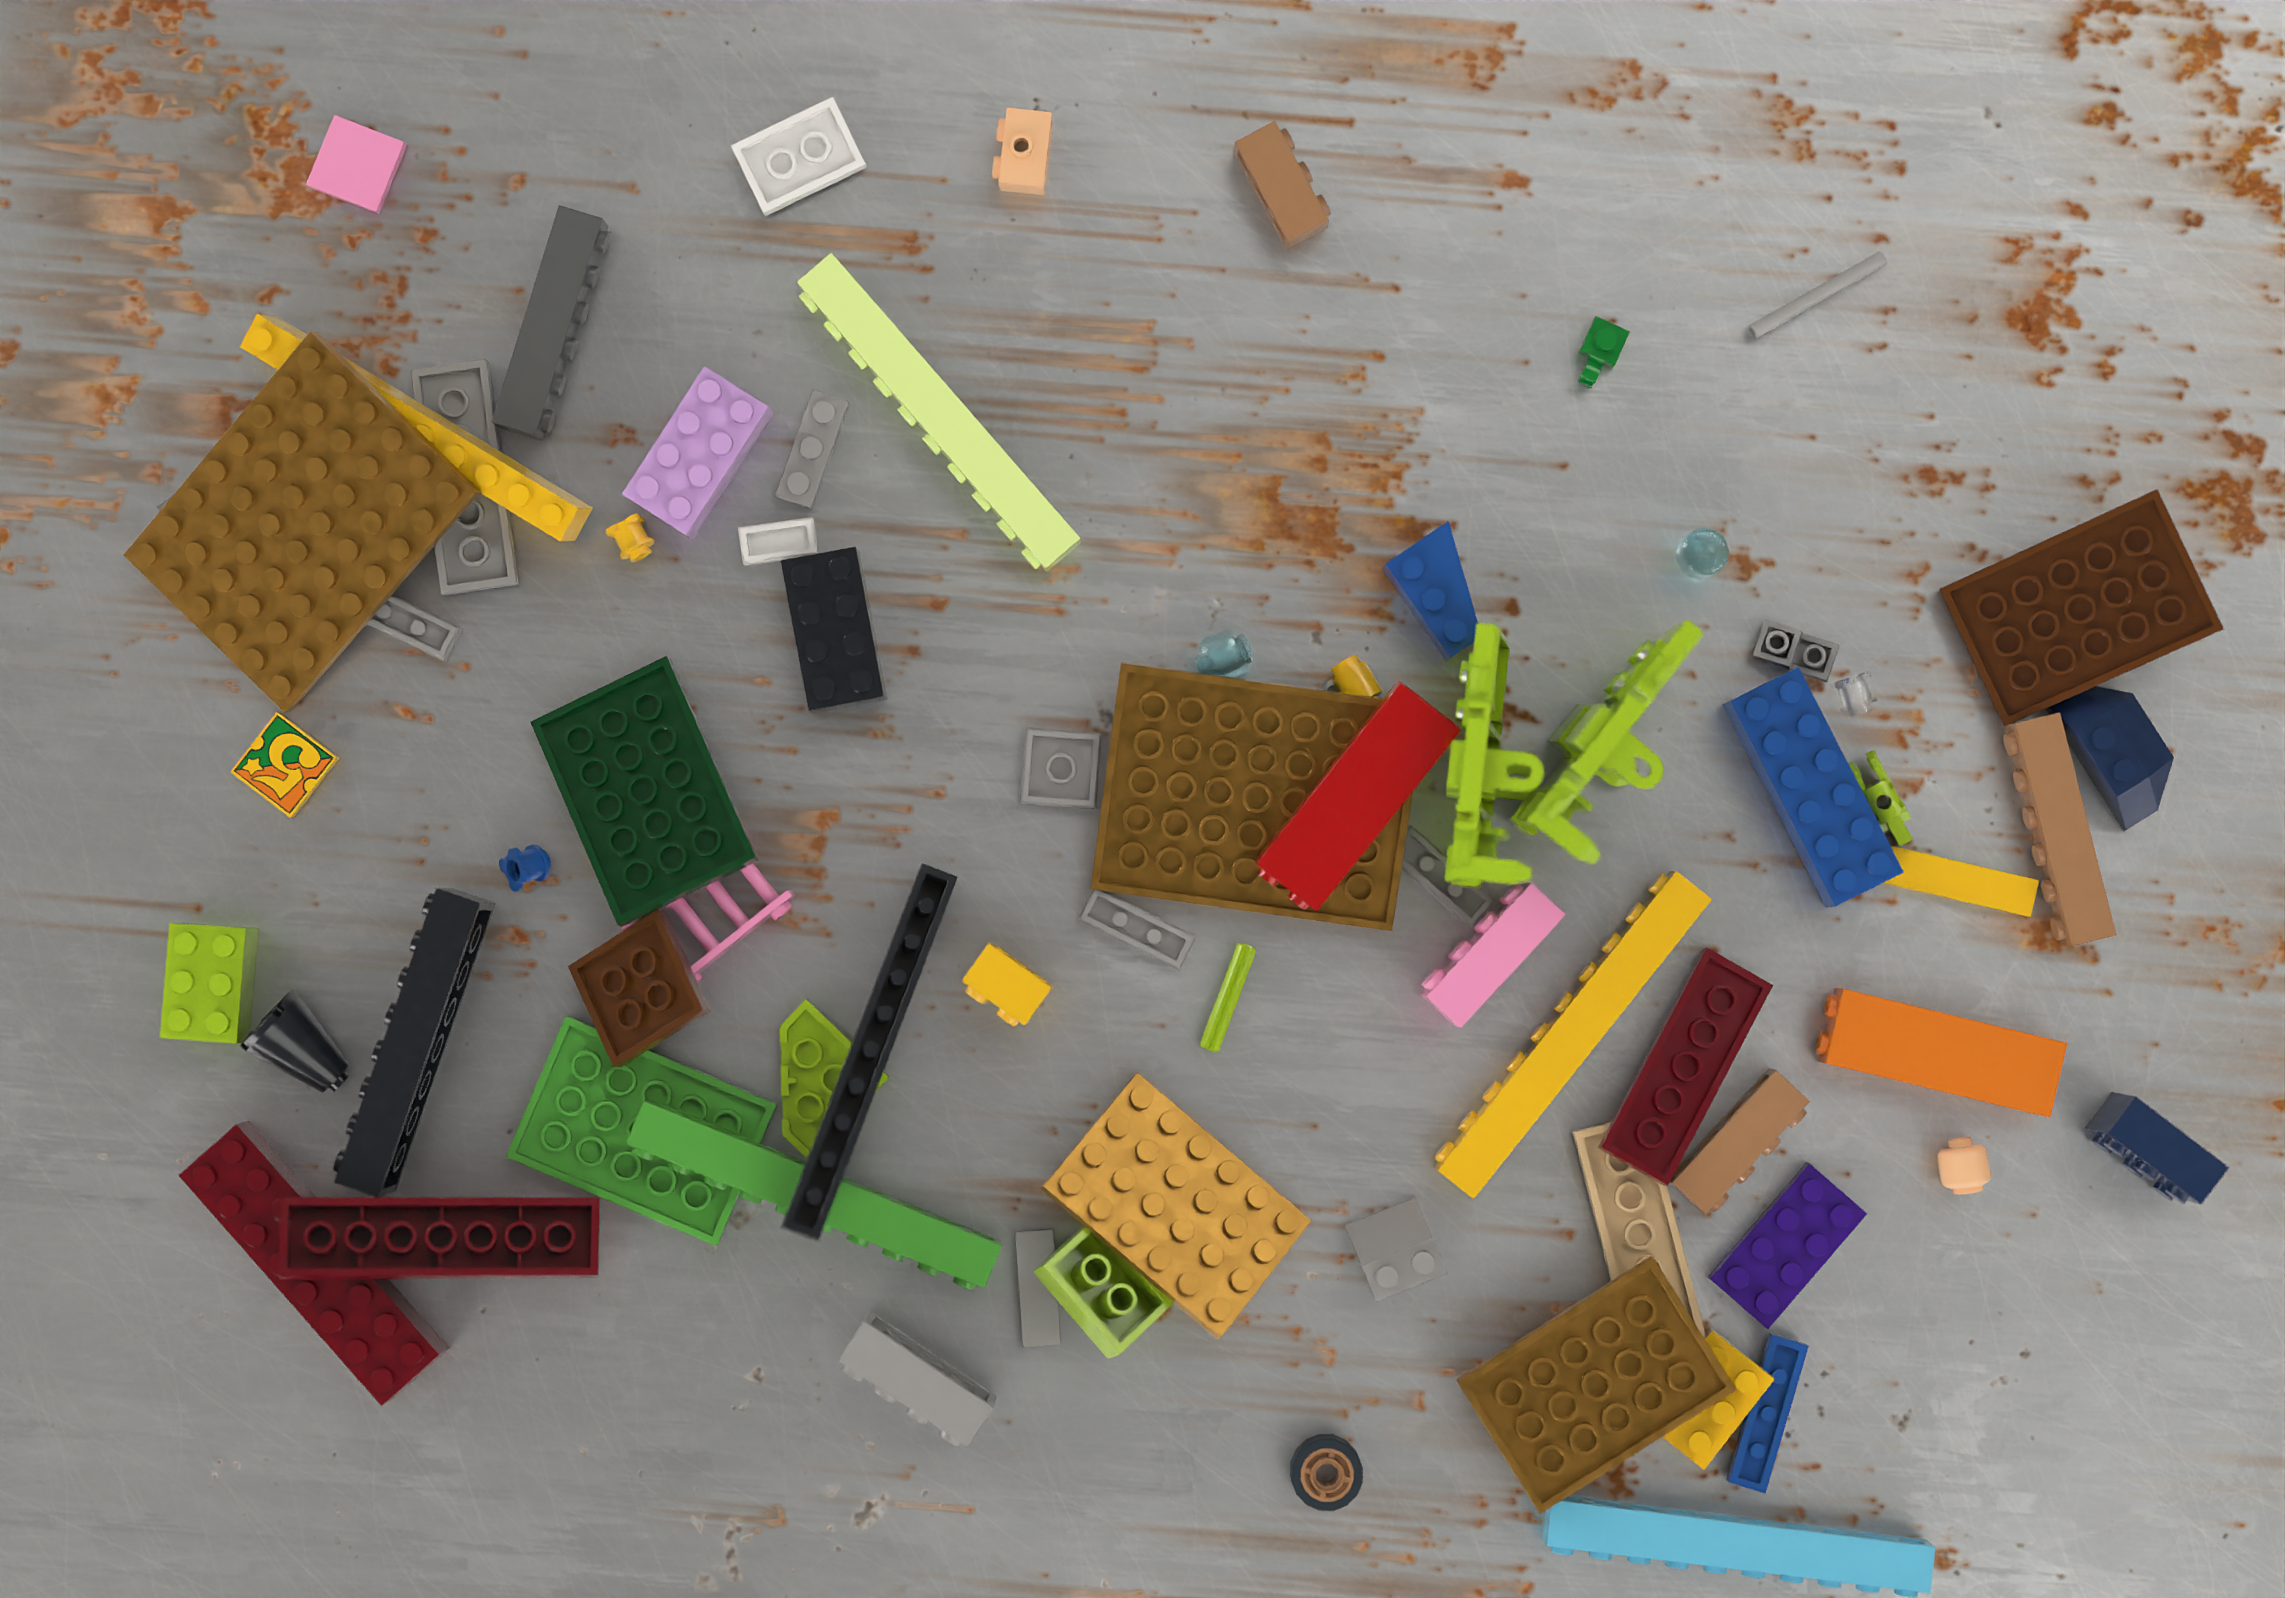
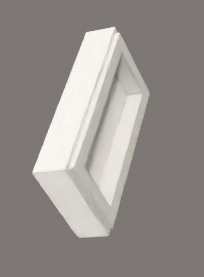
M813 517L738 527L744 566L779 562L819 554Z

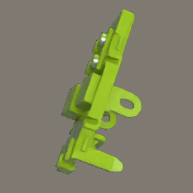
M1686 619L1666 630L1658 640L1654 642L1647 640L1644 644L1641 643L1627 660L1632 664L1627 672L1623 670L1620 674L1617 673L1603 691L1608 694L1604 700L1606 705L1593 704L1589 707L1586 704H1576L1548 739L1550 744L1566 756L1565 760L1559 767L1554 769L1550 778L1542 784L1539 790L1531 792L1510 817L1509 820L1513 822L1511 825L1525 836L1536 835L1539 832L1537 829L1541 830L1577 860L1595 864L1601 854L1593 841L1568 822L1573 817L1575 811L1584 814L1590 812L1594 807L1580 792L1594 774L1609 785L1618 787L1629 783L1638 789H1650L1660 783L1664 774L1662 760L1656 753L1632 735L1629 730L1703 637L1701 629ZM1636 756L1650 767V773L1645 777L1636 772L1637 764L1634 758Z
M1477 623L1474 653H1469V661L1462 660L1460 683L1464 684L1466 690L1465 699H1458L1456 722H1460V726L1465 729L1466 737L1465 741L1452 740L1447 780V798L1459 799V801L1456 803L1457 821L1454 822L1453 846L1448 845L1445 881H1450L1452 885L1475 889L1482 888L1485 882L1517 884L1531 880V867L1516 860L1497 859L1498 853L1496 848L1499 845V840L1509 841L1510 833L1506 829L1492 827L1494 802L1496 798L1525 800L1531 792L1539 790L1544 775L1543 765L1535 755L1527 752L1500 750L1510 644L1495 624ZM1508 775H1523L1526 777V779L1512 778Z

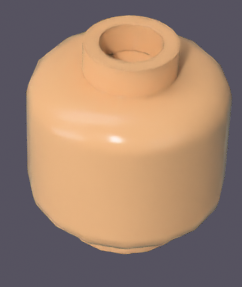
M1971 1137L1949 1139V1147L1943 1148L1937 1153L1941 1184L1946 1188L1952 1189V1193L1957 1195L1983 1191V1185L1991 1179L1986 1147L1981 1144H1972Z

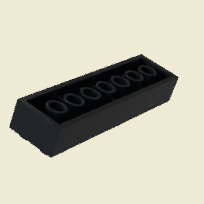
M436 888L434 894L429 893L422 910V914L426 916L422 930H416L410 943L409 950L414 952L409 967H403L397 981V988L401 989L397 1002L390 1004L385 1015L384 1024L388 1025L383 1040L379 1039L372 1053L371 1061L375 1062L371 1077H365L359 1090V1098L363 1099L358 1113L354 1112L348 1122L346 1135L350 1137L346 1149L339 1151L334 1162L333 1171L337 1172L334 1183L374 1197H381L397 1191L496 903L453 888Z

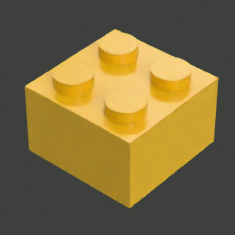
M993 942L987 944L962 979L968 985L965 990L968 995L981 1004L986 1003L987 1000L991 1001L999 1007L996 1014L1014 1027L1018 1022L1025 1026L1054 987Z

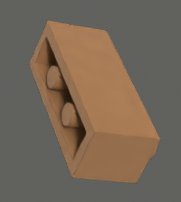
M1273 121L1236 141L1234 153L1286 249H1289L1327 229L1329 222L1327 216L1331 215V211L1324 197L1321 194L1316 196L1309 184L1313 182V178L1306 164L1303 161L1298 163L1291 150L1295 149V145L1286 128L1280 130L1277 123Z

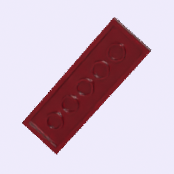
M1704 948L1598 1149L1661 1185L1668 1186L1773 985L1713 950Z

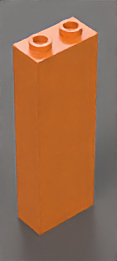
M1835 988L1834 994L1828 995L1824 1006V1016L1828 1017L1825 1032L1820 1031L1815 1045V1053L1819 1054L1818 1062L2040 1116L2051 1117L2068 1043L1847 989Z

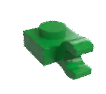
M1595 316L1578 352L1588 357L1578 382L1592 387L1603 365L1613 369L1630 331Z

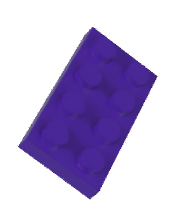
M1806 1162L1711 1272L1708 1278L1760 1324L1769 1329L1867 1213L1810 1163Z

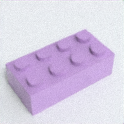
M704 366L622 495L693 540L774 413L769 406Z

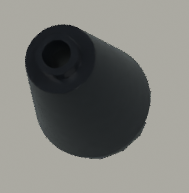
M294 989L290 993L288 992L269 1011L255 1028L256 1030H252L239 1045L245 1052L322 1093L328 1088L335 1092L349 1077V1074L345 1071L349 1063Z

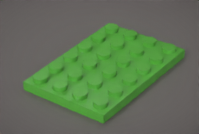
M569 1015L565 1016L506 1157L712 1245H719L741 1190L726 1185L725 1190L713 1187L703 1181L704 1175L692 1170L689 1175L676 1172L667 1167L669 1161L657 1156L654 1157L653 1161L639 1157L631 1152L633 1147L626 1144L643 1101L648 1097L762 1143L778 1103L652 1050L646 1051L622 1067H613L595 1026Z

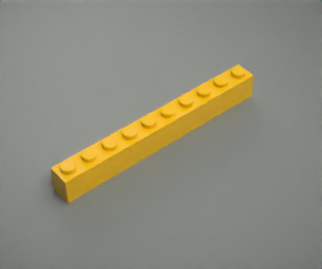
M257 313L240 347L278 370L307 334L277 316ZM343 357L481 491V494L559 541L576 540L593 507Z
M1670 871L1667 875L1662 872L1656 877L1648 888L1652 893L1643 905L1637 902L1628 912L1624 919L1628 922L1627 926L1620 934L1613 932L1601 947V950L1605 953L1596 965L1592 961L1586 965L1577 977L1581 982L1572 994L1567 991L1562 995L1553 1008L1557 1013L1549 1024L1545 1021L1539 1024L1529 1038L1533 1041V1044L1525 1054L1521 1051L1515 1054L1506 1066V1069L1510 1071L1501 1084L1498 1081L1492 1083L1482 1097L1486 1103L1478 1113L1472 1110L1463 1119L1458 1127L1462 1133L1454 1143L1448 1140L1434 1158L1439 1162L1434 1168L1472 1199L1477 1196L1711 902L1712 899L1679 872Z

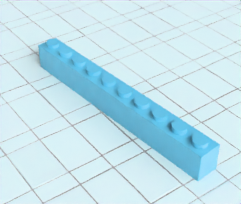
M1568 1496L1545 1511L1542 1540L1546 1546L1551 1547V1552L1562 1555H1574V1550L1589 1551L1590 1557L1611 1560L1614 1554L1627 1556V1561L1644 1565L1650 1564L1651 1559L1666 1561V1566L1676 1569H1688L1689 1564L1703 1565V1570L1716 1574H1726L1728 1568L1742 1570L1741 1574L1743 1576L1757 1579L1765 1578V1573L1780 1575V1580L1790 1583H1803V1578L1817 1579L1819 1585L1831 1588H1841V1583L1856 1584V1589L1871 1593H1878L1880 1587L1894 1589L1895 1594L1905 1597H1917L1918 1592H1931L1936 1548L1926 1539L1577 1496Z

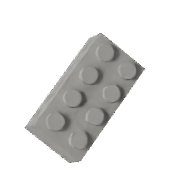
M871 1311L838 1359V1361L844 1364L842 1370L850 1377L861 1381L864 1377L876 1386L874 1389L876 1394L890 1403H893L895 1399L908 1407L906 1413L911 1418L923 1425L929 1421L941 1429L938 1433L941 1438L956 1447L959 1443L968 1447L992 1411L996 1401V1395Z

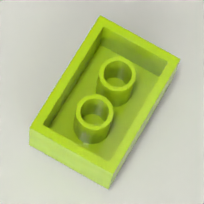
M169 923L160 1038L237 1044L247 1037L251 1030L259 928Z
M1083 1225L1032 1271L1107 1359L1120 1355L1174 1304Z

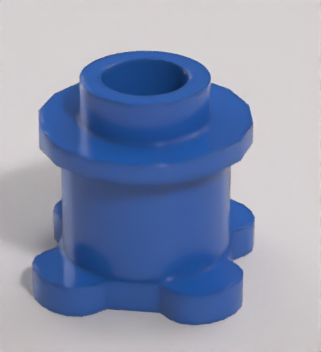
M532 844L527 846L522 852L516 847L509 849L508 855L499 860V867L505 873L511 890L517 892L523 889V884L531 880L540 882L547 879L551 861L546 851L538 845Z

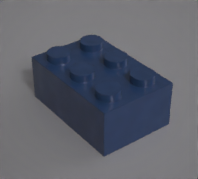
M2111 1092L2085 1127L2086 1130L2094 1135L2091 1141L2096 1146L2109 1154L2114 1152L2123 1157L2125 1160L2122 1165L2139 1177L2144 1175L2150 1180L2155 1181L2153 1189L2171 1201L2176 1199L2182 1204L2190 1201L2202 1205L2229 1169L2222 1161L2136 1096Z

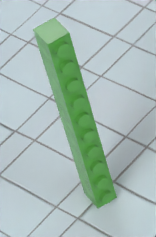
M648 1097L642 1103L626 1142L627 1145L633 1147L631 1152L639 1157L653 1161L655 1156L669 1161L667 1167L676 1172L689 1175L692 1170L705 1176L703 1180L705 1183L725 1190L726 1185L741 1190L740 1197L756 1204H761L762 1199L776 1204L775 1211L783 1215L787 1211L805 1161ZM845 1177L842 1178L823 1231L832 1233L834 1228L848 1233L846 1237L848 1241L863 1247H868L869 1242L883 1248L882 1254L894 1260L903 1262L904 1258L907 1257L919 1262L917 1268L931 1275L938 1276L940 1271L954 1276L953 1283L969 1290H974L975 1286L985 1288L1002 1247L1001 1241Z

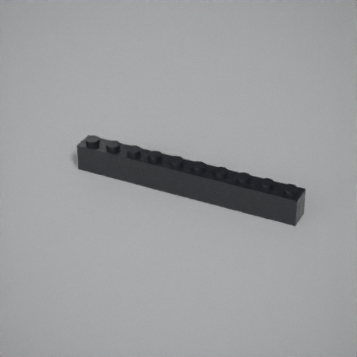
M924 863L921 864L917 871L780 1226L783 1230L815 1242L819 1241L952 894L957 876Z

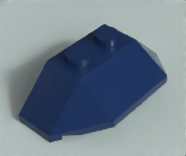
M2095 686L2045 708L2049 715L2060 712L2068 745L2123 831L2128 830L2158 811L2174 757L2133 693Z

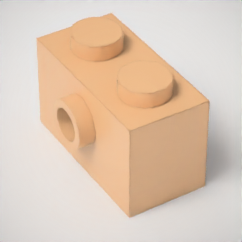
M1007 107L1006 118H999L997 141L1003 142L1001 156H994L992 178L998 179L1000 191L1045 196L1053 127L1052 112Z

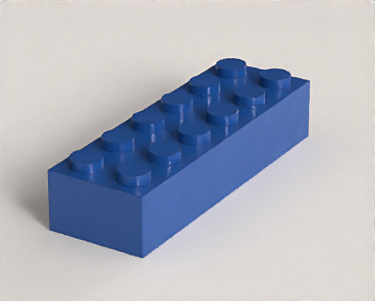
M1799 667L1722 704L1825 907H1836L1904 873Z

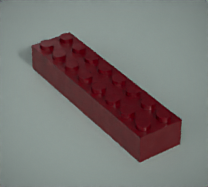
M250 1121L235 1124L178 1175L381 1406L394 1399L450 1349L389 1279H280L278 1277L281 1197L316 1196Z
M281 1197L278 1277L280 1279L597 1278L600 1197Z

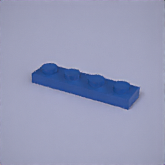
M1769 1333L1759 1366L1775 1377V1379L1743 1420L1726 1478L1729 1483L1766 1494L1809 1346L1807 1344Z

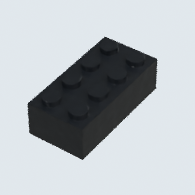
M855 546L782 560V572L808 710L815 714L888 700L860 551Z

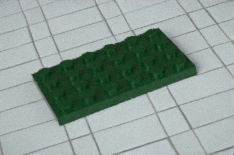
M665 656L530 722L617 925L621 927L759 861L669 657Z

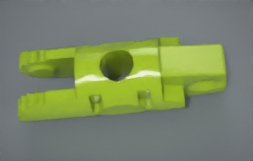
M1875 750L1866 753L1867 762L1871 769L1875 771L1879 778L1878 780L1865 786L1858 767L1852 761L1848 764L1883 832L1890 830L1897 844L1902 846L1913 840L1904 824L1906 820L1911 818V815L1904 802L1898 796ZM1880 795H1887L1889 797L1887 805L1883 807L1877 806V798Z

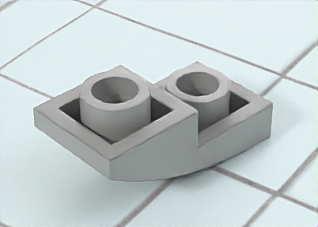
M1765 619L1753 656L1788 670L1799 667L1803 675L1828 682L1839 650V644L1803 634L1801 630Z

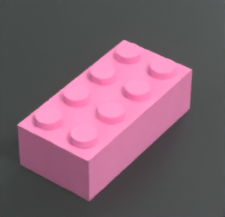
M1518 883L1508 888L1499 899L1503 905L1496 913L1487 912L1474 925L1473 929L1477 933L1469 942L1461 940L1448 953L1447 957L1451 961L1443 970L1436 967L1421 983L1425 989L1420 995L1453 1026L1461 1028L1566 915L1533 883H1523L1522 885Z

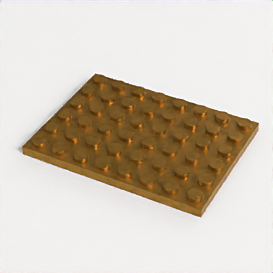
M309 332L125 552L124 556L286 713L295 708L481 491L317 332Z
M1121 662L1090 889L1392 931L1413 792L1317 912L1310 906L1303 910L1287 896L1291 891L1279 882L1275 887L1269 884L1257 873L1260 867L1256 865L1258 855L1383 698Z

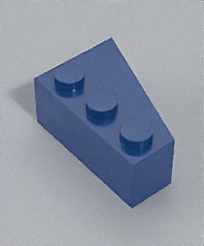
M1447 521L1391 559L1382 568L1446 662L1475 642L1476 625L1478 623L1449 521Z

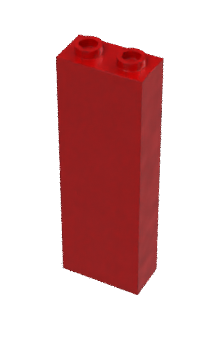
M1398 679L1258 855L1256 865L1260 869L1257 873L1275 887L1279 882L1291 891L1287 895L1288 898L1303 910L1310 906L1317 912L1450 746L1452 740L1462 731L1460 727Z

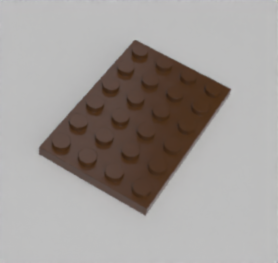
M2158 489L1939 589L2004 727L2224 629Z

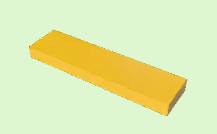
M1891 846L1904 873L1884 882L1885 884L2031 917L2039 880Z

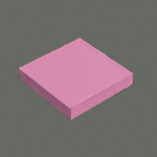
M334 115L306 185L317 191L380 214L407 144Z

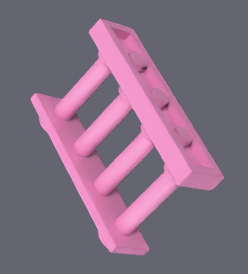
M754 863L740 869V872L767 906L750 920L719 881L704 887L737 928L734 933L721 943L717 941L684 897L666 905L667 909L672 907L707 952L705 956L691 966L698 983L703 979L700 975L701 971L770 916L776 921L793 907L789 903V901L796 897L792 890H786L779 896ZM645 915V916H643V917H641V918H639V919H637V920H635V921H633V922H631V923H629V924H627V925L622 926V927H621L622 930L624 931L625 929H627L628 927L632 926L633 924H635L636 922H638V921L641 920L642 918L646 917L647 915Z

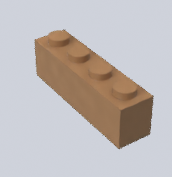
M1768 1068L1680 1163L1670 1184L1699 1211L1707 1214L1711 1209L1713 1212H1716L1728 1200L1729 1195L1726 1192L1737 1181L1741 1184L1753 1173L1755 1167L1752 1164L1761 1154L1769 1155L1779 1145L1781 1139L1778 1136L1787 1126L1790 1128L1795 1127L1805 1117L1807 1111L1804 1108L1810 1101L1777 1070Z

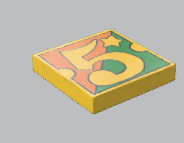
M276 712L231 770V773L288 817L294 818L340 758L282 713Z

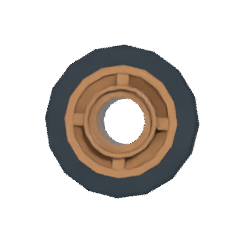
M1318 1434L1306 1439L1295 1450L1290 1462V1479L1296 1495L1307 1506L1319 1511H1335L1347 1506L1358 1495L1363 1483V1467L1356 1450L1347 1440L1333 1434ZM1323 1464H1331L1337 1468V1473L1333 1479L1322 1481L1316 1477L1317 1469Z

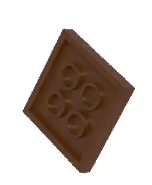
M664 910L653 911L568 966L613 1067L626 1065L711 1011Z

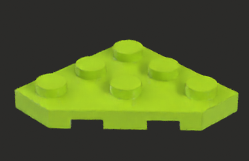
M805 999L779 1027L781 1042L782 1135L807 1158L852 1040L813 1003ZM884 1071L878 1084L877 1090L890 1077Z

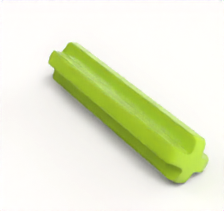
M1244 943L1236 945L1200 1041V1046L1212 1052L1220 1050L1256 954V949Z

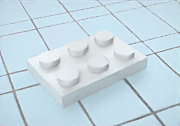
M833 97L731 145L765 216L867 168Z

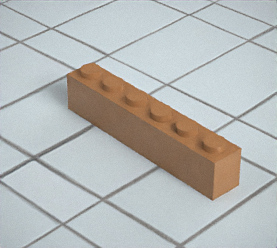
M2060 712L2005 726L2007 733L2003 735L2004 746L2008 755H2013L2016 770L2013 771V781L2019 793L2022 792L2026 807L2022 808V816L2027 829L2032 830L2035 842L2031 846L2032 856L2035 864L2041 866L2044 881L2041 882V892L2045 902L2051 905L2054 918L2050 919V927L2054 938L2060 941L2061 946H2076L2117 936Z

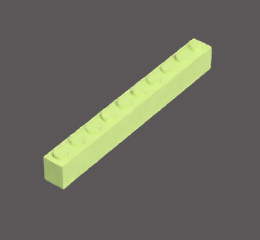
M832 253L797 281L800 289L803 291L798 297L812 313L819 310L827 319L823 324L826 330L837 342L844 338L852 348L848 352L852 360L861 370L867 366L877 376L872 382L886 398L893 395L902 405L897 409L900 415L911 427L918 423L926 433L922 437L926 445L936 456L941 451L951 461L947 466L948 470L961 484L967 480L976 491L971 496L985 512L992 508L1001 519L996 525L1010 541L1015 537L1019 539L1026 547L1021 552L1022 555L1035 569L1041 565L1048 572L1081 543V538Z

